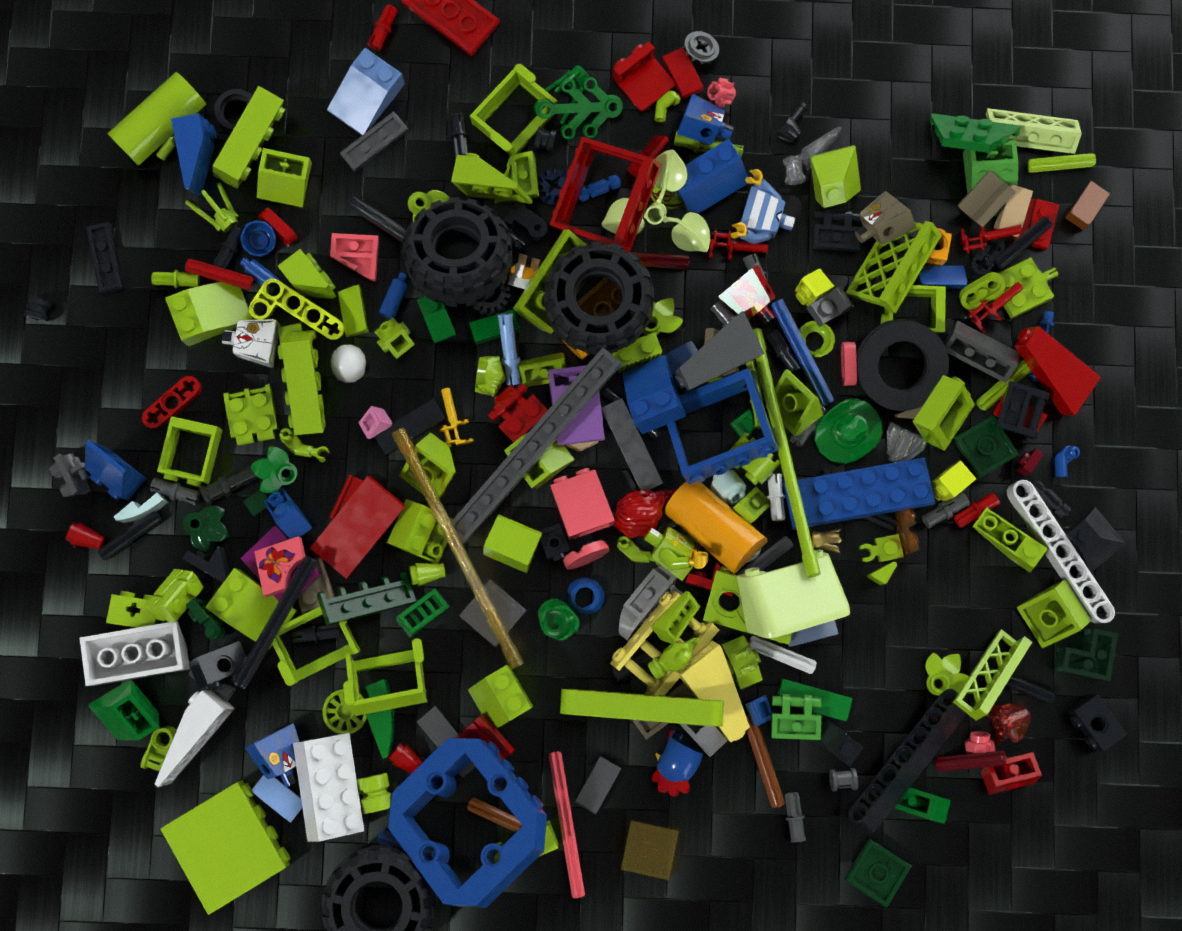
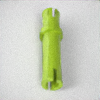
M676 131L673 146L692 149L696 153L698 151L708 152L721 144L722 141L714 140L713 144L709 145L678 135V131ZM733 144L741 158L744 146Z

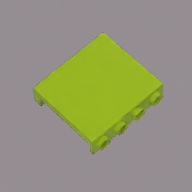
M243 780L236 782L160 828L208 915L290 865L288 861L290 856L284 847H280L276 840L278 838L276 830L272 825L268 826L264 819L266 817L264 809L260 804L256 805L252 798L254 793L251 791V786L248 783H244Z

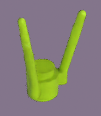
M217 183V186L228 210L225 208L220 209L205 190L201 191L202 195L216 211L214 215L216 220L189 200L185 201L186 205L211 223L218 232L222 230L224 233L231 231L233 225L237 226L239 223L237 220L239 216L234 211L221 183Z

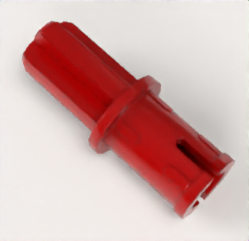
M386 5L379 21L374 23L375 28L367 44L375 50L381 51L388 33H391L390 27L397 13V9L392 5Z
M991 492L976 503L971 502V506L954 515V521L959 527H964L979 518L986 507L992 510L999 506L1000 501Z

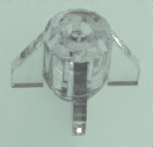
M891 423L887 430L886 454L890 455L888 459L894 463L911 460L923 451L927 442L921 435Z

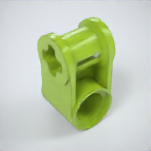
M168 726L157 729L152 734L148 748L141 761V768L146 769L148 767L160 772L177 729ZM163 732H166L170 737L168 744H164L161 740Z

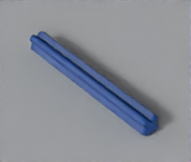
M780 299L772 303L771 308L821 405L824 407L833 403L834 398L784 300Z

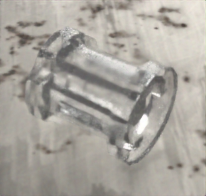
M790 156L784 159L783 165L786 166L787 172L786 184L796 185L806 181V176L803 175L802 156Z

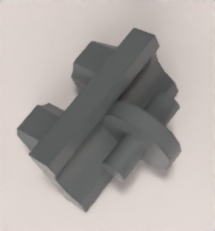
M73 453L67 455L58 454L53 457L55 463L49 469L55 478H64L66 483L60 486L63 497L87 494L91 491L87 482L89 477L86 473L85 462L81 463L79 457H75Z

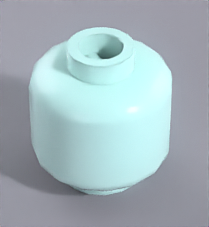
M728 470L722 475L713 476L711 491L726 504L734 505L744 498L746 484L734 470Z

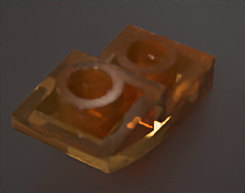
M913 509L896 511L897 531L906 555L920 549L917 545L919 544L917 535L909 530V527L917 524L914 520L916 515Z

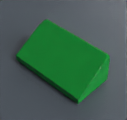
M514 309L500 313H513L514 333L520 332ZM499 314L469 323L476 345L501 338L497 316Z

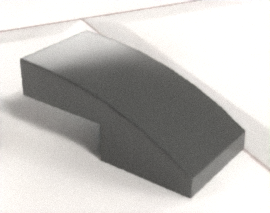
M600 756L575 803L596 815L621 768Z

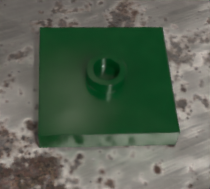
M995 415L990 416L953 438V441L977 479L1019 455L1004 429L995 427L997 421Z
M869 838L844 880L887 908L912 865Z

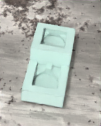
M156 493L141 506L136 502H130L114 518L123 523L139 520L153 511H158L168 504L169 501L163 495Z

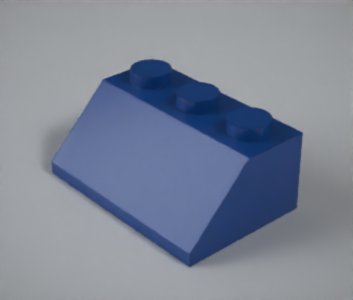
M730 139L686 164L687 181L681 189L674 192L687 213L699 214L747 185L748 183L745 181L746 177H748L746 170Z

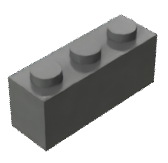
M956 321L945 340L944 345L948 354L1004 383L1008 381L1018 366L1020 354L1016 350L959 321Z

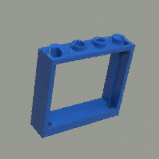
M749 368L680 395L685 414H688L748 390L764 435L761 439L689 466L675 421L667 424L682 475L689 485L698 481L701 483L706 478L714 475H722L729 469L745 466L752 460L768 457V454L779 450L755 379Z

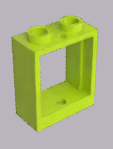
M912 285L906 296L931 297L930 329L941 337L945 333L946 286ZM886 308L885 314L881 316V324L893 320V313L887 311Z
M943 375L913 420L924 441L944 451L975 405L970 397L971 394L964 386L965 383L957 377L949 378Z
M171 416L157 472L164 475L163 479L178 482V479L182 478L187 480L186 484L200 487L201 483L209 484L223 430L217 426ZM180 431L211 437L201 476L171 469Z

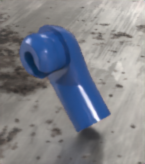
M1065 446L1056 454L1055 477H1068L1067 464L1074 458L1079 457L1080 450L1078 447Z

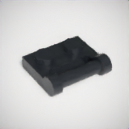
M1009 381L995 427L1023 435L1030 439H1037V427L1045 401L1049 400L1050 393ZM1032 396L1036 398L1030 421L1027 428L1022 427Z

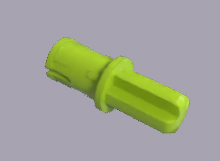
M175 270L174 273L153 272L152 284L174 285L175 288L179 286L199 287L200 276L188 272H179L178 270Z

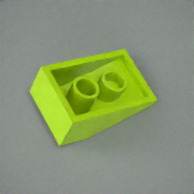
M466 153V156L457 155L451 182L467 197L532 204V199L517 183L486 163L478 155L473 153Z
M216 282L194 287L165 298L181 341L187 346L222 334L224 330L237 328L239 320H253L242 289L226 283Z
M234 568L205 608L256 642L279 601L274 595L270 597L263 596L260 583L242 570ZM292 607L283 624L291 621L297 613L296 609Z

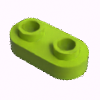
M991 272L967 285L959 294L963 307L973 310L981 304L980 300L989 302L1001 295L1005 290V281L999 273ZM995 281L994 284L988 285L989 282ZM975 293L972 297H967L969 294Z

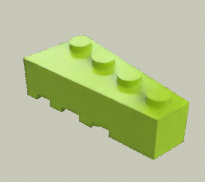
M260 86L257 87L213 164V176L236 189L240 187L242 181H245L251 172V164L254 160H258L263 150L261 146L264 140L268 141L274 131L271 127L275 120L279 122L285 112V109L282 108L283 99Z
M316 330L289 332L281 341V345H278L279 359H283L284 368L281 370L283 383L287 382L288 391H285L286 405H290L291 414L288 415L289 427L294 429V435L323 433L326 427L322 394L318 395V391L321 390V376L319 372H315L319 360L318 350L313 349L312 345L313 339H316Z

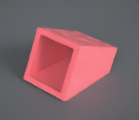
M589 468L577 471V476L568 479L567 476H562L553 480L554 484L550 485L569 541L614 525L615 520L596 470L590 471Z

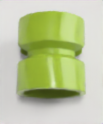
M387 773L357 779L358 792L363 795V798L360 800L363 814L391 807L392 793L387 792V788L390 786Z

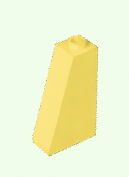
M711 641L691 657L684 669L676 671V673L695 698L724 701L723 726L716 727L728 741L732 742L742 738L750 726L724 652L719 644Z

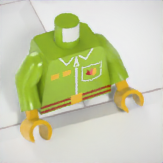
M668 527L663 534L651 528L644 537L645 541L654 546L651 557L681 581H683L693 566L697 569H702L708 563V553L699 551L700 544L690 535H683L671 527Z

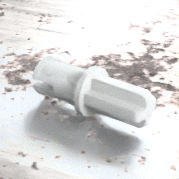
M771 474L768 477L769 496H767V500L770 501L771 520L779 522L785 520L784 498H786V495L783 494L782 474H776L777 476Z

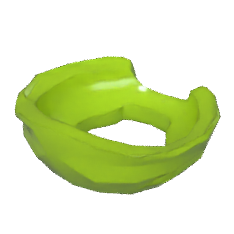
M810 321L799 329L805 343L807 335L812 332L819 333L823 337V346L815 352L810 351L812 356L822 357L833 349L835 335L827 324L819 327L815 321Z

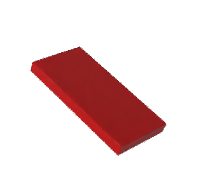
M401 0L403 5L470 56L475 54L500 24V19L474 0Z
M367 476L310 549L347 579L406 505L371 476Z

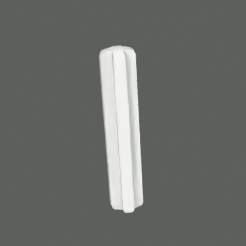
M751 636L748 642L751 650L756 649L760 654L806 673L812 674L816 668L817 662L759 637Z

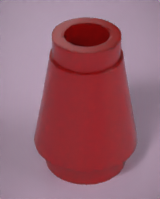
M72 523L66 540L71 542V545L100 549L105 536L82 523Z
M401 743L394 748L388 758L392 761V765L411 774L423 763L407 744L402 745Z

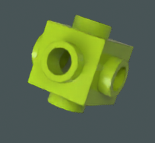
M394 318L382 323L379 329L375 331L379 337L378 345L385 353L389 350L396 359L415 345L408 336L411 332L403 322L398 324Z

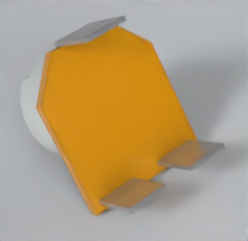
M519 254L518 263L509 270L508 284L526 289L539 268L540 260L532 258L531 267L529 268L525 266L527 256Z

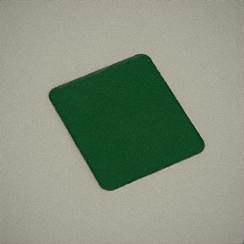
M259 490L244 500V504L251 514L255 516L267 508L264 501L268 498L264 492Z

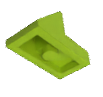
M755 487L732 509L751 524L770 506V501Z

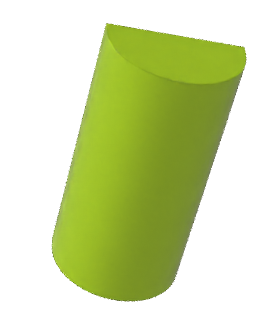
M175 72L107 134L139 166L174 134L172 118L196 114L206 105V102L179 73Z
M569 229L562 231L513 307L526 321L551 334L554 330L547 318L544 305V291L549 272H551L555 262L562 255L565 256L576 246L587 245ZM584 283L578 288L577 294L579 293Z

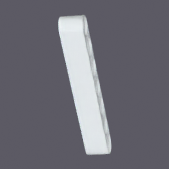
M1020 480L1011 484L1007 489L1008 499L1035 540L1047 548L1045 552L1046 557L1062 581L1066 579L1091 618L1090 622L1095 624L1110 622L1115 616L1114 607L1035 487L1027 480ZM1017 486L1024 489L1025 495L1023 498L1017 495ZM1031 506H1034L1038 511L1036 518L1029 512ZM1044 526L1049 527L1051 530L1049 538L1043 534ZM1058 546L1062 547L1064 550V556L1062 558H1060L1056 553V548ZM1071 566L1077 569L1076 578H1073L1069 573ZM1085 586L1091 591L1089 598H1086L1083 594ZM1098 607H1101L1104 611L1102 619L1096 614Z

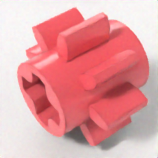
M719 78L718 82L712 81L707 91L710 99L709 102L714 103L720 108H724L725 104L731 105L736 95L735 88L733 87L734 83L728 82V79Z

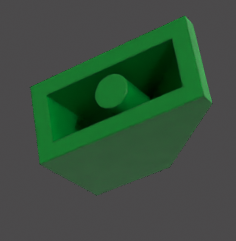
M910 787L894 808L945 824L951 800Z

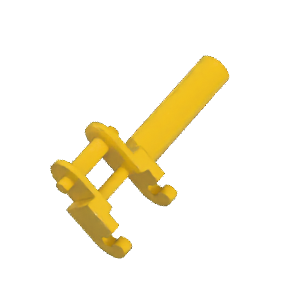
M450 388L442 389L441 392L448 421L451 423V426L447 427V425H444V428L440 429L441 432H444L445 444L452 447L451 444L455 443L456 446L474 442L473 438L460 440L457 428L460 425L469 423V419L458 421ZM454 429L455 440H451L449 430Z

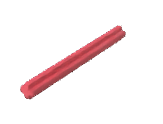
M560 751L549 753V762L571 893L573 898H581L585 896L567 783L562 754Z

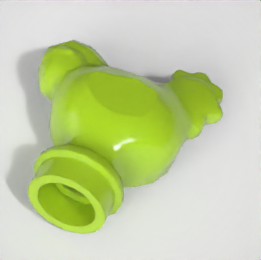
M695 637L685 642L671 644L663 651L660 658L654 657L648 663L653 676L659 680L662 677L665 678L668 671L676 672L684 669L692 657L691 652L698 645L700 638Z

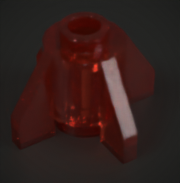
M1020 704L993 705L987 714L990 719H993V725L997 731L994 741L997 744L1008 738L1014 743L1022 740L1030 726L1031 715Z

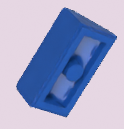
M923 266L917 276V285L946 286V289H963L967 286L964 266Z

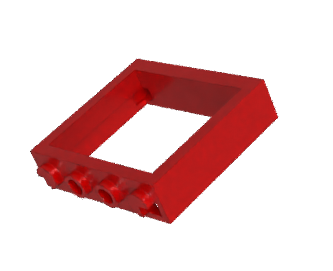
M582 137L578 148L575 150L572 165L568 168L567 178L563 188L560 190L559 200L552 212L553 216L549 225L561 231L569 229L576 236L593 242L602 241V244L609 245L614 243L623 246L624 250L630 252L662 164L653 158ZM595 151L641 165L614 240L568 225Z

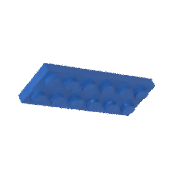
M925 457L797 480L808 527L935 504ZM784 482V491L786 495L792 529L794 530L796 529V526L792 514L786 484Z

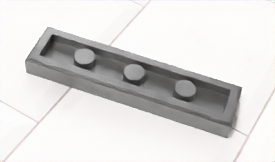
M623 398L602 407L601 410L639 489L650 490L662 484L663 482L634 425Z

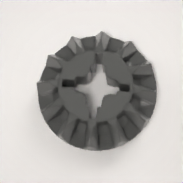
M694 31L687 35L683 48L686 49V55L692 56V61L699 60L702 65L704 62L710 64L717 58L719 45L710 34ZM697 46H699L700 48H705L704 52L702 49H696Z

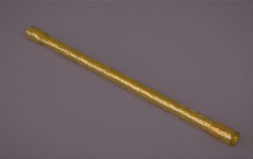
M405 428L394 431L391 434L400 452L404 455L477 598L510 668L514 669L524 662L515 644L511 641L432 486Z

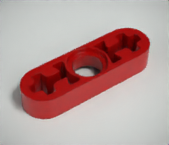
M192 376L183 377L144 411L142 415L144 425L153 430H159L170 421L171 416L175 417L200 395L202 391L201 383ZM188 382L194 384L193 388L195 390L193 392L186 391V384ZM178 390H179L181 393L185 392V393L183 394V396L186 397L185 400H183V398H182L179 394L176 393ZM170 397L178 399V405L174 409H168L166 406V401ZM161 406V408H162L164 411H166L168 414L165 415V414L161 413L162 411H161L160 409H158V408ZM159 413H161L157 417L158 423H150V421L152 420L150 417L151 414L158 415Z

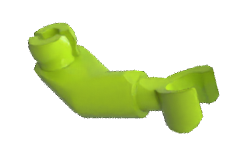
M284 428L280 431L281 441L293 454L305 457L315 456L320 462L326 461L324 457H320V454L324 451L330 453L327 447L322 446L317 449L311 445H305L297 435H294L291 429Z
M621 536L618 539L617 547L633 562L649 563L653 561L660 566L651 557V551L641 550L627 536Z

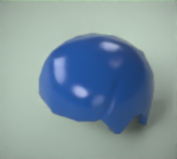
M256 220L247 223L240 236L243 249L253 256L262 257L270 254L276 245L274 229L263 221Z

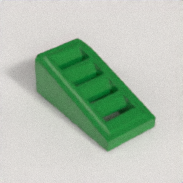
M434 588L400 613L396 621L411 638L450 606ZM433 598L440 608L436 610L429 599ZM423 604H425V606L432 613L431 615L428 616L425 610L421 607ZM417 610L424 620L420 622L413 612ZM408 616L416 625L415 627L412 628V626L406 620Z

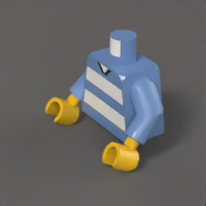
M754 169L750 170L754 178L746 177L745 179L746 183L754 184V186H751L741 222L732 225V227L737 229V232L731 233V237H740L751 244H758L775 238L778 227L792 230L795 217L782 214L786 202L763 179L762 172Z

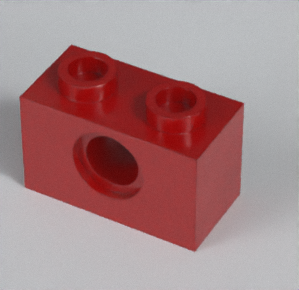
M1033 752L1007 758L1005 765L984 767L981 771L989 795L1035 784L1042 776Z

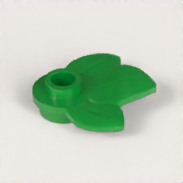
M275 446L268 448L267 458L256 460L251 465L252 472L262 479L259 489L261 492H277L282 485L293 483L297 477V469L289 462L288 454ZM284 469L288 470V474L286 476L281 475Z

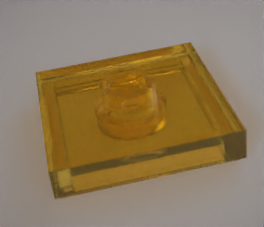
M631 820L621 870L669 880L679 831Z

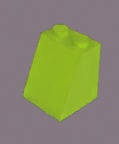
M505 665L468 689L481 714L484 713L496 729L533 707L509 665Z

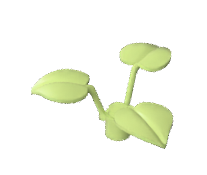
M667 150L655 159L662 164L654 187L662 189L657 202L652 203L644 213V218L653 225L659 224L662 221L665 223L677 222L678 224L672 229L674 244L685 251L707 252L710 246V230L702 216L697 213L688 212L684 215L682 221L679 218L666 216L667 209L662 204L666 189L669 191L681 189L685 185L688 175L686 166L676 151ZM620 198L611 205L602 222V227L616 234L629 198ZM642 218V221H641V224H640V226H639V229H638L637 234H638L639 232H641V230H642V229L644 228V226H645V222H644V219H643V218Z

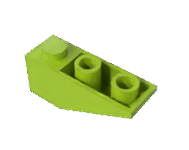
M987 507L973 525L975 530L1010 560L1029 573L1047 551L1046 547Z

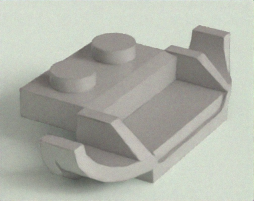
M662 565L652 569L623 605L619 622V634L627 641L631 639L635 630L639 626L641 627L658 607L660 598L666 592L673 590L680 595L683 594L674 586L678 578Z

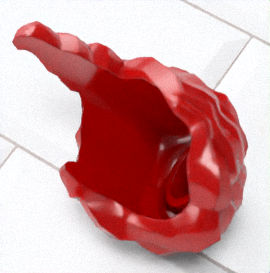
M644 489L627 493L617 503L614 513L615 528L629 539L637 536L645 537L651 528L656 530L662 516L664 504L668 503L677 490H658L652 492L651 490Z

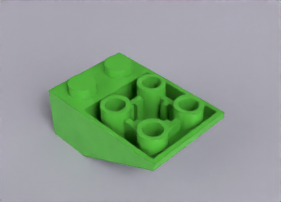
M1008 140L1007 143L996 147L990 153L966 149L963 151L967 194L988 171L993 172L1007 185L1013 184L1018 186L1016 140ZM1000 209L997 211V213H996L993 217H998V214H999V212H1000Z

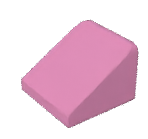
M371 406L358 422L367 439L373 438L392 426L386 411Z

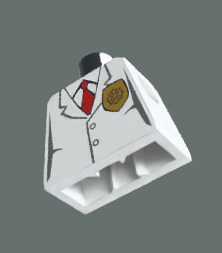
M274 319L239 320L236 331H223L222 343L234 345L233 353L239 358L273 368L279 337L278 327L281 325Z

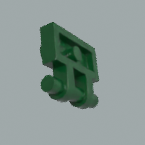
M193 598L186 604L190 609L188 611L190 618L195 623L199 622L206 627L205 635L208 639H223L226 635V630L220 623L219 617L205 608L208 604L205 600Z

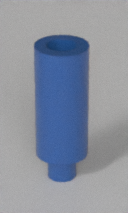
M245 257L240 262V265L245 268L244 273L253 277L254 281L261 286L269 279L282 281L255 259L250 261ZM272 283L268 287V292L272 295H276L280 291L277 283Z
M400 272L398 278L392 280L378 312L379 314L389 319L395 318L409 286L406 284L408 275Z

